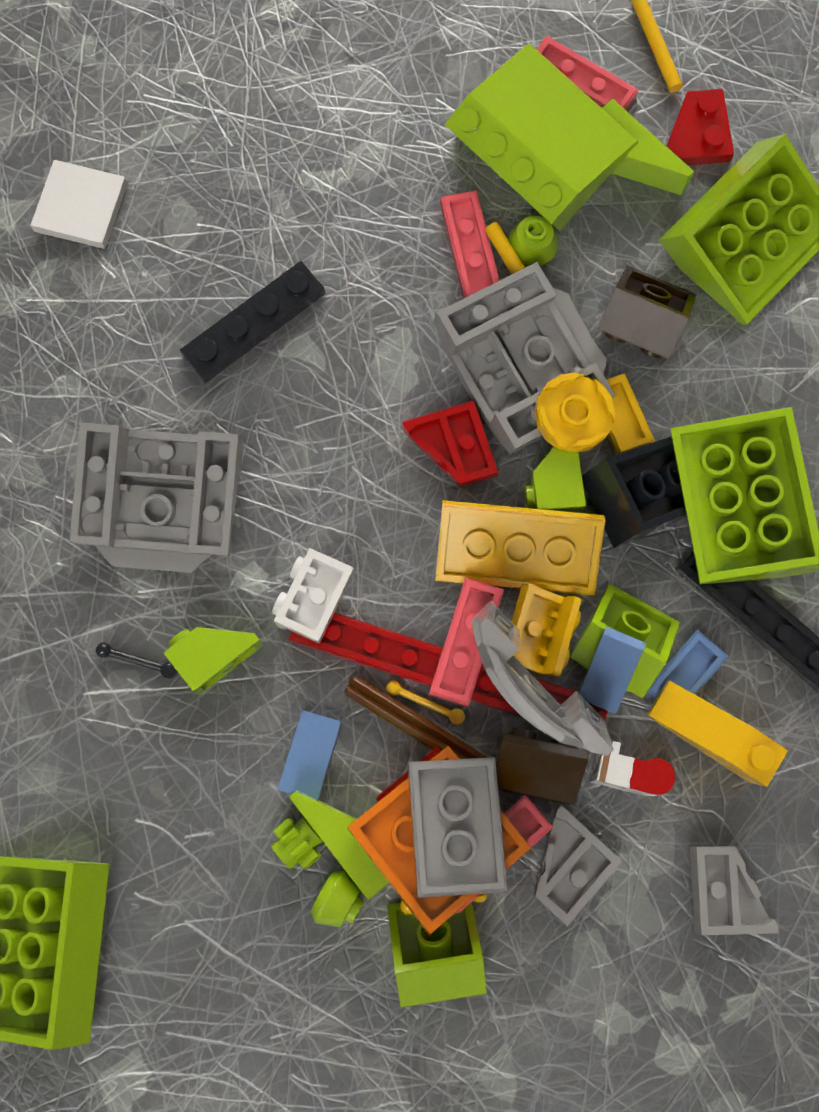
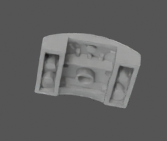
M538 262L438 311L433 321L463 387L471 401L474 400L479 414L489 429L510 455L543 438L537 429L534 416L536 399L546 384L557 376L574 372L584 374V377L590 378L592 381L596 379L602 383L612 398L615 397L614 392L604 377L607 358L584 325L569 293L553 288Z
M80 422L69 543L95 545L113 567L194 573L212 555L230 556L237 482L241 472L243 436L198 431L197 435L129 430L120 425Z
M490 601L473 617L472 628L483 666L500 694L524 719L543 733L550 735L563 744L608 756L613 751V746L605 720L578 691H575L561 705L513 656L519 650L520 630Z

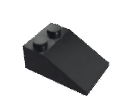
M671 436L606 458L582 475L583 486L597 515H604L605 517L604 529L613 548L644 537L687 517Z

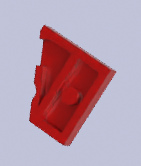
M723 88L687 91L666 147L688 166L731 162L734 156Z
M474 400L402 422L404 433L460 488L498 476V469Z

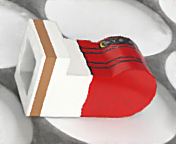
M611 740L613 751L608 756L595 754L590 783L643 796L665 794L675 783V772L668 761L661 758H652L644 761L620 755V742Z

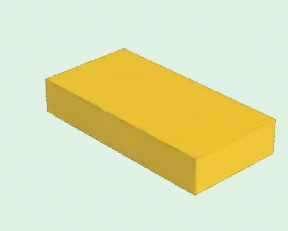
M625 373L607 379L615 394V397L612 398L615 418L612 428L607 435L615 455L655 442Z

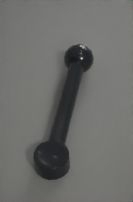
M102 642L96 647V654L100 658L110 656L156 670L168 679L174 678L178 673L171 662L157 663L112 649L110 644Z

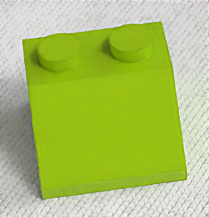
M609 583L582 631L570 658L589 670L606 627L645 642V648L626 690L643 698L667 663L680 622Z
M472 902L460 913L452 915L431 934L426 932L413 914L403 913L400 909V903L387 905L395 976L401 1007L487 994L484 961Z

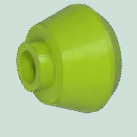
M541 216L524 218L511 229L508 235L509 242L525 266H530L538 262L539 266H542L551 261L557 253L559 246L558 235L551 223Z
M345 870L333 871L317 896L310 912L316 924L341 928L345 921L353 924L365 901L358 898L361 890Z

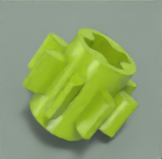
M287 817L273 830L278 839L271 844V847L290 870L298 863L303 869H307L322 856L316 848L323 841L304 817L297 823L292 818Z

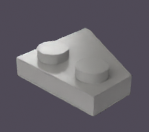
M559 805L554 813L553 828L549 833L534 897L568 927L623 861L562 805Z
M736 846L690 847L695 934L738 935L779 933L776 921L769 919L759 900V897L762 895L755 881L748 876L746 864Z

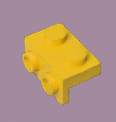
M529 583L522 584L511 621L520 630L519 650L513 656L529 672L542 677L561 675L570 658L568 648L572 633L580 622L581 613L579 608L582 601L581 598L576 596L563 597Z

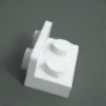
M309 548L305 558L299 556L291 570L290 578L294 581L288 593L281 592L274 604L272 614L276 615L274 619L276 626L283 630L293 631L320 644L350 582L354 568Z

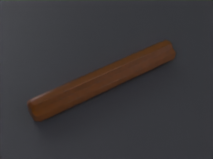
M354 676L347 684L344 691L346 696L433 750L439 746L441 750H444L449 746L459 759L488 758L359 676Z

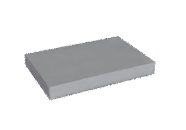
M495 757L409 762L408 776L417 898L507 892Z

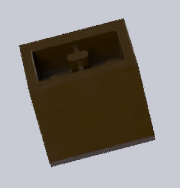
M512 728V731H509L508 734L504 733L498 738L494 755L498 790L566 805L575 804L590 751L563 744L556 739L549 740V742L537 740V732L520 728Z

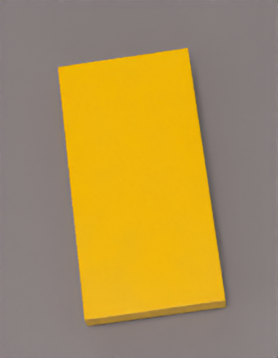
M443 500L435 581L464 583L465 578H469L491 586L521 589L522 584L529 583L550 592L595 596L605 517L604 515Z

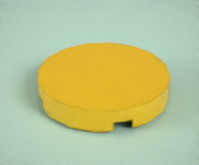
M574 372L561 374L546 384L536 399L534 416L537 429L548 443L559 450L577 453L589 451L602 443L612 428L615 408L612 396L602 383L596 379L592 381L590 378L584 377V374Z

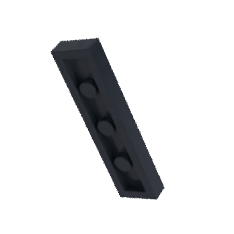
M299 261L181 348L180 352L204 383H207L324 296L325 288L305 264Z

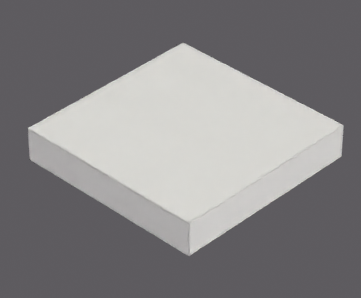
M54 160L30 226L37 233L106 249L128 185L127 180L124 176Z

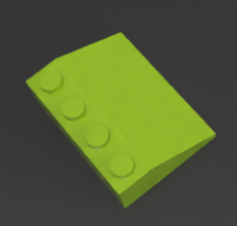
M530 43L475 88L444 124L559 231L563 229L638 143L629 132Z
M786 134L758 141L659 241L684 274L742 325H747L819 251V185Z
M792 407L670 428L699 584L774 579L813 573L819 570V530Z
M0 856V1041L49 1050L90 1044L109 863Z

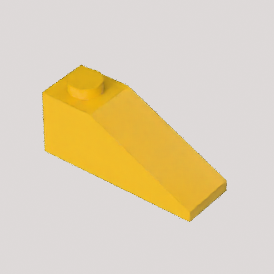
M669 680L666 681L646 714L749 783L767 787L788 752L787 749L754 727Z

